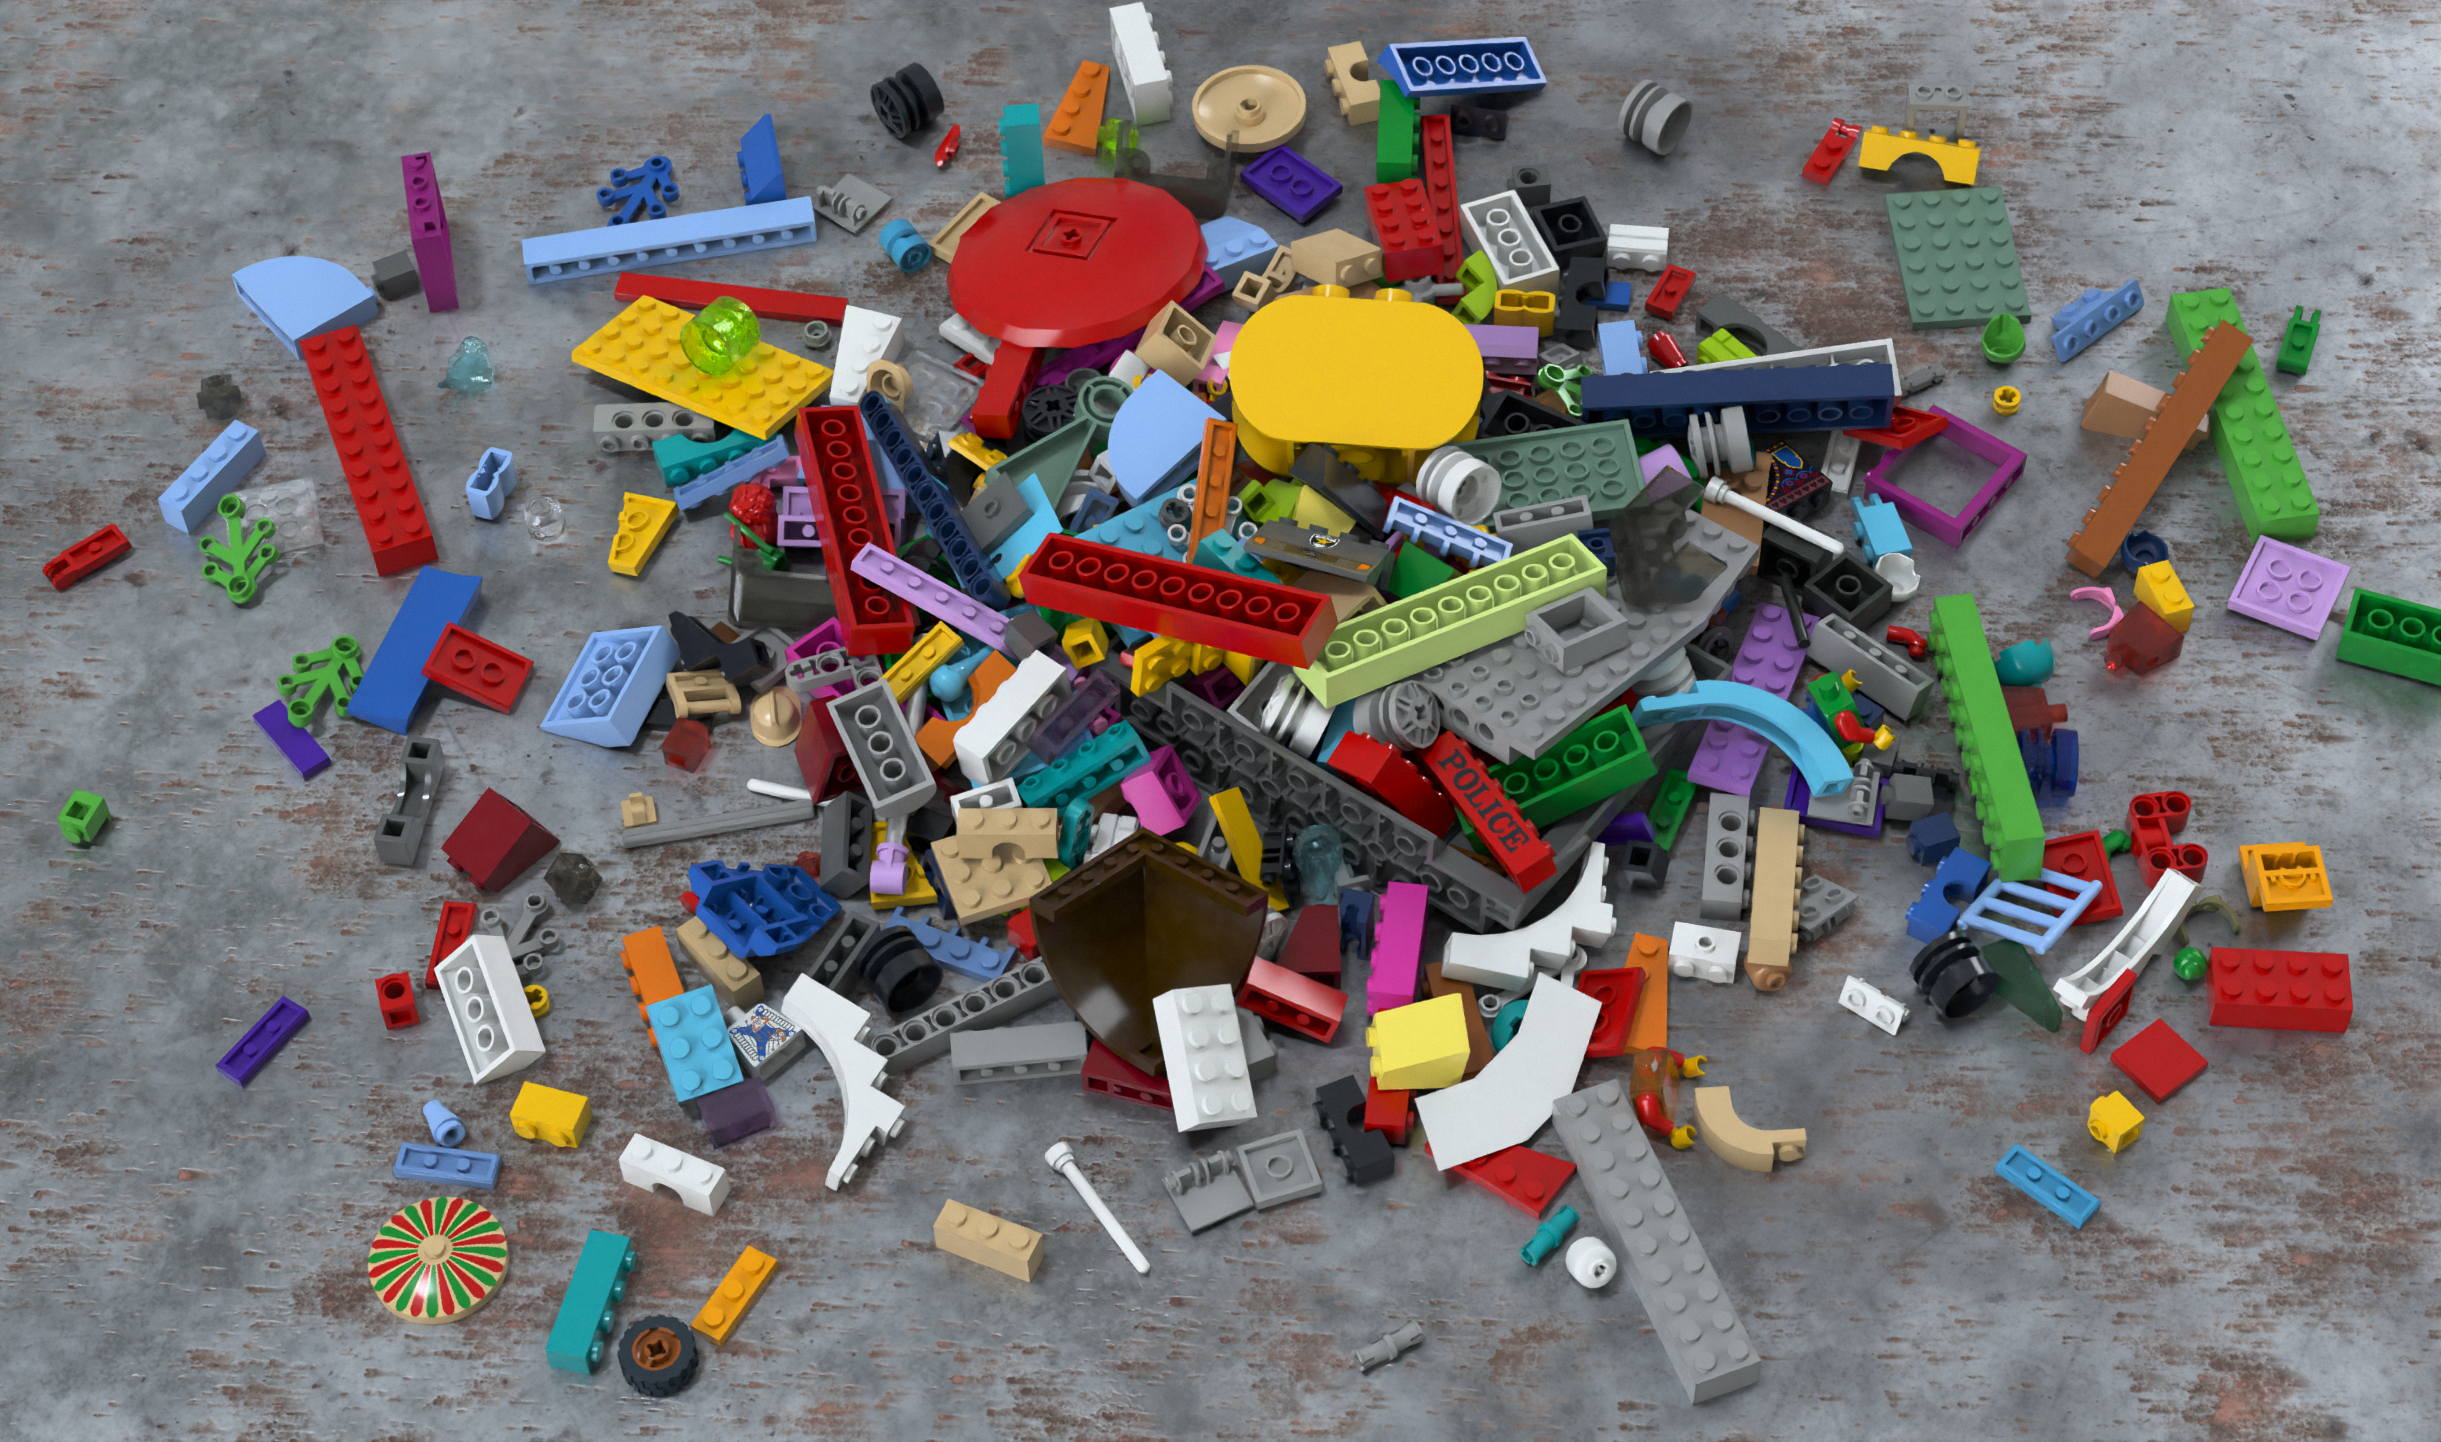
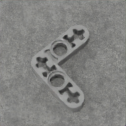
M845 647L791 662L785 669L787 686L794 692H806L851 678L856 690L864 687L862 682L865 679L874 678L879 680L883 673L876 655L847 656ZM863 656L864 661H859L858 657ZM844 660H847L849 666L845 667ZM828 663L839 665V668L833 672L822 670ZM812 669H816V670H817V675H814V672H813ZM802 674L804 678L798 679L796 675Z

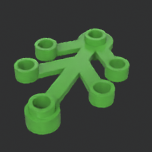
M1548 364L1541 368L1537 373V381L1546 391L1554 392L1565 407L1563 413L1580 419V405L1575 403L1569 394L1574 395L1580 402L1581 376L1592 375V370L1586 365H1578L1576 368L1563 370L1555 364Z
M229 494L219 501L218 512L228 521L231 550L221 545L210 535L200 540L199 549L206 556L211 557L215 555L231 564L234 575L232 576L224 572L215 562L206 563L201 572L203 577L209 582H219L226 586L227 594L235 603H245L256 594V579L266 565H272L278 561L280 553L272 544H264L260 547L258 557L248 570L246 563L263 539L274 536L277 527L269 518L259 519L255 524V530L244 544L241 519L245 516L246 507L238 496ZM269 525V527L265 531H263V528ZM210 543H213L212 546L209 549H207V546ZM272 551L271 555L266 557L267 553ZM216 569L212 575H209L212 570Z
M341 635L333 640L329 649L310 654L300 653L295 655L292 659L293 671L297 674H285L278 678V692L284 696L293 695L299 686L314 683L304 699H295L288 704V720L295 727L303 728L310 724L314 717L313 708L328 687H330L335 699L336 714L342 717L350 715L347 714V707H341V705H348L352 698L347 695L338 672L344 665L350 676V692L354 694L358 688L355 684H360L364 677L356 661L361 655V647L355 638L349 635ZM329 662L326 667L311 670L312 665Z

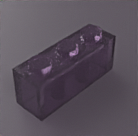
M1099 669L1095 670L1032 733L1026 746L1047 766H1051L1093 725L1095 720L1099 719L1114 704L1121 690Z

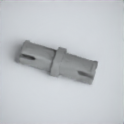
M1416 1320L1388 1334L1385 1331L1378 1335V1339L1353 1350L1354 1361L1358 1368L1364 1371L1387 1358L1392 1360L1398 1357V1353L1404 1349L1424 1341L1423 1331Z

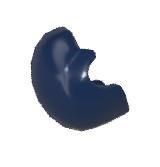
M2147 530L2137 534L2129 531L2121 546L2122 563L2130 572L2137 575L2139 567L2168 560V547L2160 537L2149 533Z

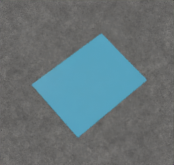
M1035 472L1018 486L1033 510V515L989 554L991 560L997 554H1002L1001 560L994 565L1003 579L1015 570L1026 554H1030L1031 557L1049 532L1060 534L1063 531ZM951 564L954 573L961 585V588H966L962 580L960 579L959 575L957 574L956 570L954 569L953 565Z

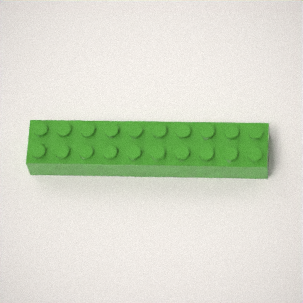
M2229 287L2171 295L2166 322L2186 371L2190 367L2186 364L2187 359L2195 348L2201 350L2204 343L2200 340L2210 326L2216 328L2224 319L2248 335ZM2251 344L2209 408L2211 410L2209 423L2212 424L2210 435L2253 545L2257 544L2260 535L2280 542L2314 537L2320 511Z
M1973 594L1935 597L1934 609L1929 611V625L1932 631L1927 633L1928 649L1935 653L1933 658L1934 670L1936 675L1941 674V694L1943 698H1948L1949 701L1947 704L1948 718L1950 722H1955L1956 725L1954 737L1956 745L1962 746L1961 762L1963 770H1969V791L1971 795H1976V815L1978 820H1983L1984 843L1985 845H1990L1992 849L1990 851L1992 870H1998L2001 883L2041 878L2046 836Z

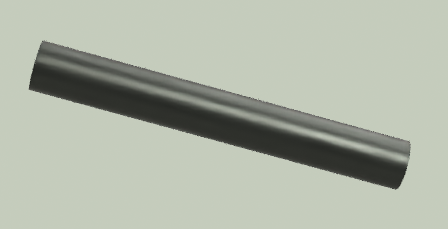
M1783 574L1778 580L1798 646L1804 649L1809 647L1811 642L1791 576Z

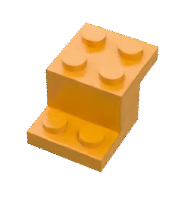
M2305 841L2239 846L2238 857L2251 907L2263 906L2264 912L2331 907L2333 897L2319 845L2306 846Z

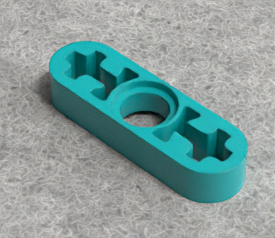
M1081 797L1075 798L1064 813L1059 838L1058 858H1056V860L1071 869V872L1083 865L1095 807Z

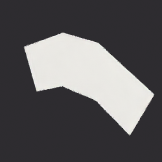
M1539 972L1518 1034L1474 1079L1415 1098L1438 1171L1527 1141L1552 1115L1553 1100L1571 1094L1602 1002Z

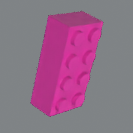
M1389 881L1387 894H1381L1380 921L1376 922V948L1372 949V974L1368 976L1366 996H1368L1366 1015H1372V1022L1375 1013H1378V1008L1394 1009L1417 1003L1428 926V885Z

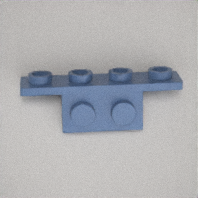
M2131 279L2113 293L2100 291L2099 289H2089L2083 292L2079 299L2065 305L2058 314L2051 318L2054 329L2060 330L2052 336V342L2059 362L2065 363L2144 306L2145 303L2138 280Z

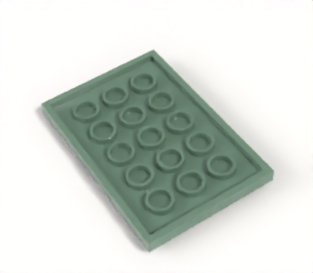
M2001 186L1885 194L1884 205L1912 331L1987 326L1992 317L2003 313L2015 316L2020 321V324L2030 323L2031 311Z
M1628 419L1443 444V447L1447 445L1456 446L1498 471L1502 481L1498 503L1490 516L1478 524L1487 526L1490 534L1496 533L1493 512L1587 495L1593 521L1650 513V503Z

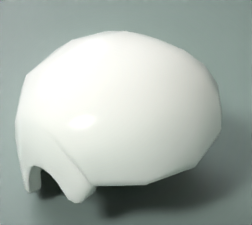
M1887 553L1881 556L1873 570L1893 585L1891 602H1903L1916 594L1920 581V575H1916L1914 571V561L1900 553Z

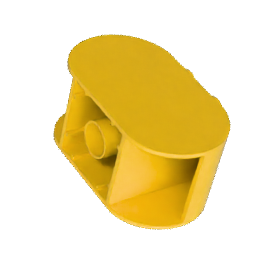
M1326 284L1313 287L1312 296L1293 295L1273 301L1258 310L1243 325L1235 339L1230 355L1229 378L1232 392L1233 423L1238 424L1237 437L1247 455L1258 466L1279 476L1293 477L1288 472L1309 443L1312 442L1320 447L1327 444L1340 454L1338 460L1341 463L1347 461L1360 470L1358 477L1362 480L1366 477L1369 480H1378L1387 484H1404L1408 481L1410 484L1416 485L1420 468L1434 451L1442 448L1443 444L1471 441L1476 438L1483 389V363L1479 348L1471 333L1457 318L1447 311L1431 304L1412 302L1413 295L1401 289L1389 288L1378 290L1375 292V300L1350 298V291L1347 288Z

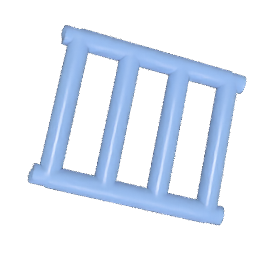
M2042 868L2041 878L2036 880L2081 893L2075 900L2014 881L2001 883L1998 875L1957 920V926L1963 930L1971 927L2033 947L2038 954L2043 955L2098 895L2103 885L2098 880H2093L2090 883ZM2002 891L2063 910L2064 913L2059 918L1996 899V897ZM1987 909L2047 928L2048 930L2043 936L1980 917L1979 915Z

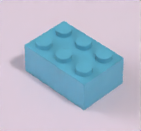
M712 984L647 1005L646 1011L678 1105L743 1083L744 1079Z

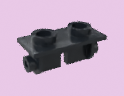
M1451 104V132L1505 140L1506 127H1508L1510 119L1508 112Z

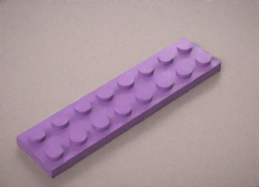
M1759 602L1732 666L1734 667L1732 682L1762 689L1789 702L1806 660L1807 650L1806 648H1799L1786 608ZM1802 613L1810 639L1816 623L1820 621V617ZM1710 719L1689 768L1687 781L1750 798L1772 741L1744 726Z

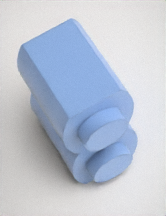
M491 447L482 455L479 469L470 476L466 484V493L472 515L492 520L502 511L505 497L514 490L517 484V473L510 451Z

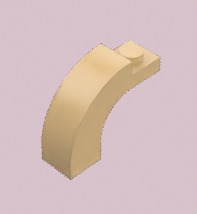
M1280 245L1262 276L1245 270L1232 293L1234 303L1238 307L1256 313L1262 307L1273 302L1276 296L1296 291L1294 284L1300 273L1291 269V249Z
M1729 1086L1695 1088L1693 1112L1696 1127L1706 1145L1721 1159L1742 1169L1756 1172H1772L1773 1160L1789 1162L1798 1158H1804L1807 1141L1805 1128L1769 1131L1752 1128L1742 1122L1735 1114L1731 1103Z

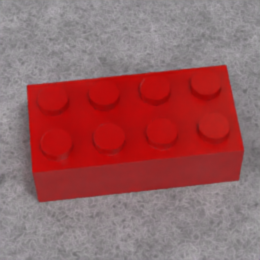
M1421 178L1405 179L1401 182L1389 184L1379 183L1374 186L1364 187L1365 215L1375 246L1382 248V269L1386 282L1444 274L1443 242Z
M1348 730L1326 763L1350 786L1442 839L1457 816V813L1448 805L1450 803L1448 797L1433 790L1434 783L1426 777L1417 774L1418 768L1410 761L1401 758L1402 752L1397 747L1388 742L1381 745L1376 738L1366 732H1362L1359 735Z
M2211 947L2208 967L2205 973L2209 1026L2346 1033L2353 1013L2348 954Z

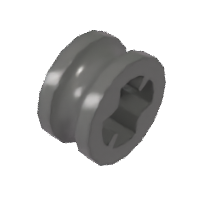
M1166 499L1159 510L1158 521L1166 529H1169L1174 524L1184 526L1189 515V508L1180 499ZM1172 510L1173 514H1168V511Z

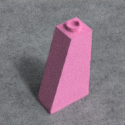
M1223 321L1215 335L1218 338L1205 367L1193 379V394L1202 400L1204 396L1210 398L1207 384L1212 378H1215L1213 389L1216 392L1221 390L1223 380H1226L1228 384L1227 391L1219 395V398L1231 391L1230 379L1227 377L1229 367L1222 370L1212 355L1232 351L1235 339L1244 324Z

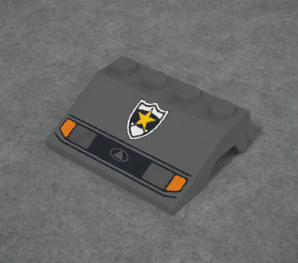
M1281 516L1279 522L1268 520L1243 547L1244 551L1257 556H1263L1265 560L1270 558L1285 562L1302 570H1313L1370 584L1376 589L1383 591L1388 590L1397 556L1396 553L1388 550L1389 544L1371 540L1370 545L1358 543V536L1340 532L1339 537L1327 535L1329 530L1327 528L1310 524L1309 530L1297 527L1299 521Z

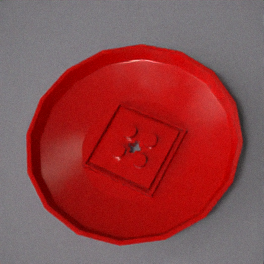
M1077 177L1030 188L990 208L962 235L946 281L954 310L980 333L1022 347L1075 348L1127 336L1148 325L1150 320L1171 300L1178 305L1199 284L1209 250L1197 218L1165 190L1126 178Z

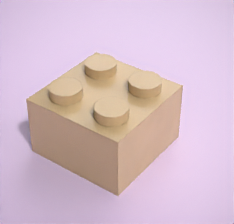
M1171 300L1150 320L1135 354L1145 364L1150 365L1156 371L1158 369L1162 370L1180 385L1186 387L1203 371L1218 337Z

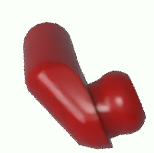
M1889 625L1887 641L1910 645L1908 650L1910 656L1924 657L1925 648H1928V642L1924 637L1913 629Z

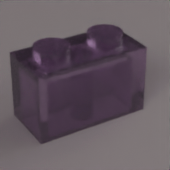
M760 1076L744 1079V1081L719 1092L708 1093L703 1098L696 1100L700 1120L714 1150L778 1125L774 1106Z

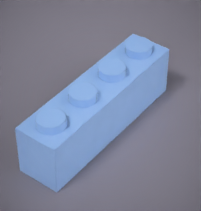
M1634 320L1598 324L1597 343L1603 375H1620L1622 373L1648 374L1646 357H1640L1639 349H1643L1641 330L1636 331Z
M235 419L158 498L165 522L190 534L218 505L219 501L228 495L266 455L259 431Z

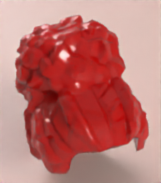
M757 482L736 487L732 494V501L729 503L730 513L766 544H777L778 513L775 509L777 503L773 492L767 486ZM731 524L730 536L734 544L741 545L747 550H758L760 548L735 525Z

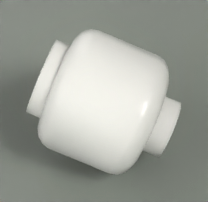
M1595 1237L1578 1239L1570 1246L1566 1254L1565 1261L1568 1271L1580 1284L1588 1288H1598L1606 1285L1616 1273L1617 1261L1614 1253L1601 1240Z

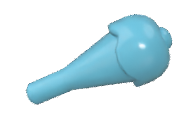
M987 645L972 657L949 666L943 664L931 674L929 681L933 695L944 702L957 700L965 693L963 689L969 683L967 678L995 648Z

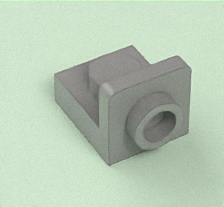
M1564 343L1537 355L1542 367L1548 364H1555L1563 370L1576 368L1578 365H1584L1581 353Z
M1341 853L1328 855V874L1339 905L1341 904L1342 887L1371 893L1369 875L1354 877L1351 865H1345Z

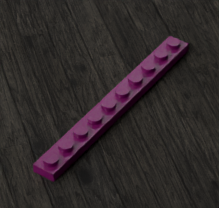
M1208 264L1205 265L1199 284L1178 305L1187 313L1225 290L1224 281ZM1148 325L1127 336L1070 349L1040 368L1031 392L1048 385L1065 386L1066 377L1076 369H1099L1124 353L1126 349L1129 350L1139 344ZM969 412L960 418V422L967 433L971 432L976 435L975 426L970 422Z

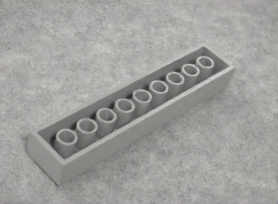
M1617 1079L1553 1100L1552 1123L1572 1163L1577 1164V1173L1692 1404L1695 1405L1757 1383L1761 1360Z

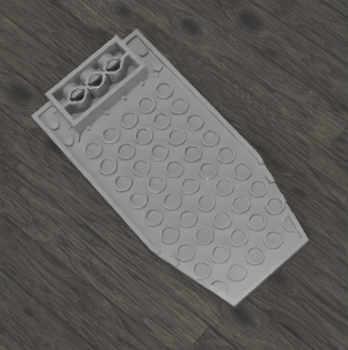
M1667 497L1658 498L1650 502V513L1603 519L1593 524L1594 529L1609 528L1610 539L1616 556L1615 576L1607 577L1605 599L1628 620L1627 646L1587 664L1568 670L1563 674L1553 664L1547 662L1540 650L1529 645L1524 631H1521L1398 681L1401 683L1409 680L1422 682L1430 689L1436 699L1440 712V725L1508 765L1512 764L1523 754L1536 760L1703 632L1709 624V618L1712 614L1716 615L1721 608L1723 599L1726 596H1730L1735 589L1737 580L1745 576L1759 557L1760 546ZM1581 617V619L1554 631L1562 639L1568 641L1594 628Z

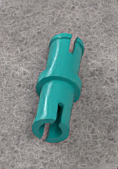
M1564 1204L1548 1222H1542L1537 1227V1233L1519 1249L1521 1258L1526 1263H1532L1534 1266L1551 1248L1558 1247L1562 1243V1237L1579 1222L1580 1217L1577 1211L1570 1205L1567 1207Z

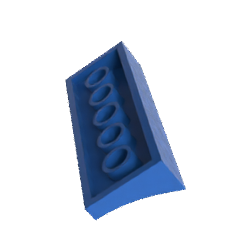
M1526 37L1388 44L1376 60L1394 78L1405 98L1542 90L1547 84Z
M426 565L422 567L349 702L347 714L404 736L407 735L435 682L422 675V669L448 621L462 628L464 627L481 595L483 577L453 574Z

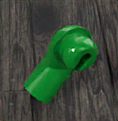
M2114 830L2102 838L2108 862L2110 861L2111 852L2115 849L2124 852L2125 849L2130 848L2132 839L2129 835H2126L2125 831Z

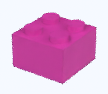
M1171 744L1149 753L1152 761L1127 775L1120 784L1123 796L1134 807L1141 826L1160 836L1184 826L1202 799L1200 792Z

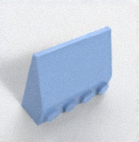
M1228 215L1200 225L1209 250L1205 265L1208 264L1224 281L1226 289L1222 292L1235 288L1245 270L1262 276L1278 250V245L1263 228Z
M662 625L592 633L542 721L540 728L545 732L604 747L631 745L636 739L637 733L648 716V712L655 699L662 691L666 681V673H670L675 667L681 653L679 646Z

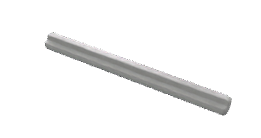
M806 799L625 829L622 832L625 848H633L809 819L814 817L815 812L812 800Z

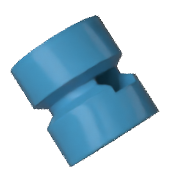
M901 218L890 222L880 233L879 244L892 257V260L902 272L914 273L922 269L930 260L932 255L931 247L907 219Z

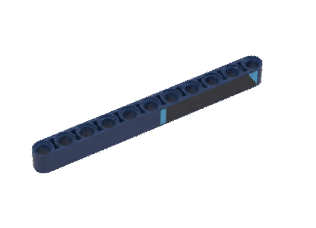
M876 390L869 391L861 399L859 405L861 414L969 594L981 604L994 611H1001L1010 601V589L990 556L981 550L960 514L962 510L899 407Z

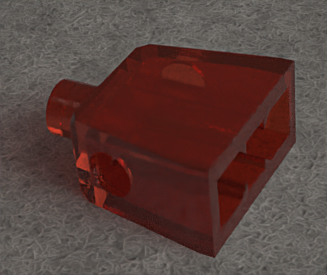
M2140 600L2111 630L2107 644L2109 654L2104 657V662L2111 671L2116 672L2123 666H2126L2135 675L2142 676L2178 658L2185 636Z
M2000 686L2020 750L2047 743L2050 740L2053 724L2067 722L2066 704L2048 705L2042 688Z

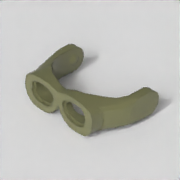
M2220 895L2206 897L2199 903L2195 901L2184 918L2185 920L2197 911L2213 912L2224 916L2228 920L2233 932L2241 931V925L2236 913L2229 905L2222 901ZM2183 920L2177 929V933L2181 943L2186 945L2189 944L2190 940Z

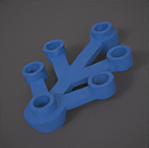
M654 156L648 159L643 167L630 171L616 168L610 172L611 183L615 187H624L628 182L642 178L643 180L641 183L615 191L608 187L598 190V203L603 207H609L615 202L630 198L621 213L613 215L609 219L607 227L629 224L643 200H645L648 206L651 220L666 218L665 205L658 201L652 187L655 182L660 184L662 198L666 202H674L679 198L678 186L672 183L669 178L673 167L668 158Z

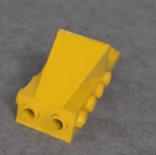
M1270 558L1261 562L1285 586L1291 587L1302 577L1296 567L1285 562ZM1160 635L1135 650L1130 690L1139 698L1148 692L1158 690L1164 682L1174 676L1179 677L1183 675L1188 668L1198 676L1207 670L1215 669L1221 662L1247 687L1256 677L1265 659Z

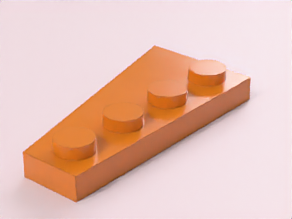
M1083 60L1043 135L1044 145L1097 157L1098 140H1100L1101 122L1104 115V103L1109 85L1110 66Z
M1636 932L1624 968L1642 967L1646 972V977L1625 1052L1645 1057V1052L1649 1047L1659 1046L1667 1048L1668 940Z

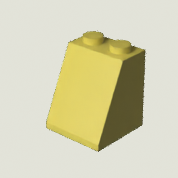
M1304 484L1298 491L1292 517L1293 520L1299 521L1297 527L1309 530L1310 524L1329 529L1327 535L1339 537L1340 532L1349 533L1357 522L1308 485ZM1297 568L1301 576H1303L1307 572L1306 570Z
M1454 993L1375 1013L1371 1027L1366 1028L1367 1047H1372L1373 1056L1370 1058V1073L1372 1077L1377 1078L1378 1090L1448 1088L1460 1084L1470 1054L1461 993Z

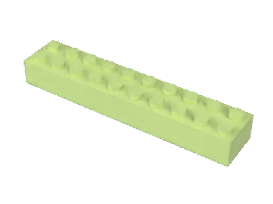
M1572 533L1338 624L1310 669L1294 667V673L1323 706L1328 709L1524 631L1526 629L1527 613L1589 586L1593 587L1603 598H1606L1607 567Z

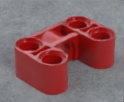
M2166 791L2141 794L2132 798L2125 826L2128 835L2132 839L2131 849L2133 856L2136 858L2142 881L2150 889L2155 888L2167 868L2176 869L2198 884L2203 880L2209 859L2206 849L2201 845L2192 843L2173 845L2170 834L2183 831L2187 825L2192 805L2189 796L2183 792Z

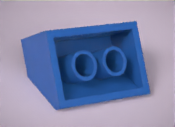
M771 113L765 114L740 139L742 151L736 152L739 169L745 168L744 172H740L743 189L749 188V192H744L746 206L787 200Z

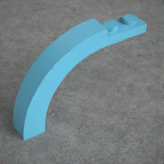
M1695 681L1687 694L1685 692H1678L1667 697L1657 698L1656 696H1648L1639 700L1631 714L1637 727L1688 720L1712 719L1727 721L1749 728L1775 743L1793 760L1805 777L1814 798L1843 794L1854 779L1850 767L1839 748L1814 720L1784 699L1753 686L1730 681Z

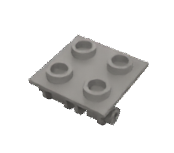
M848 173L833 188L829 185H820L816 190L818 201L812 208L846 229L857 233L893 198Z
M1860 759L1855 764L1854 769L1850 768L1854 779L1843 794L1814 798L1812 792L1810 793L1807 817L1872 826L1880 772H1874V766L1869 759Z
M1816 874L1806 879L1800 887L1795 888L1801 889L1799 909H1793V911H1799L1798 926L1801 931L1798 932V936L1804 943L1814 942L1824 934L1823 931H1830L1832 927L1837 926L1845 918L1851 916L1856 908L1854 901L1859 898V895Z
M1219 1150L1213 1156L1206 1159H1198L1197 1163L1191 1162L1189 1166L1178 1171L1173 1170L1169 1175L1162 1177L1164 1185L1191 1232L1254 1206L1231 1165L1233 1158L1229 1151Z

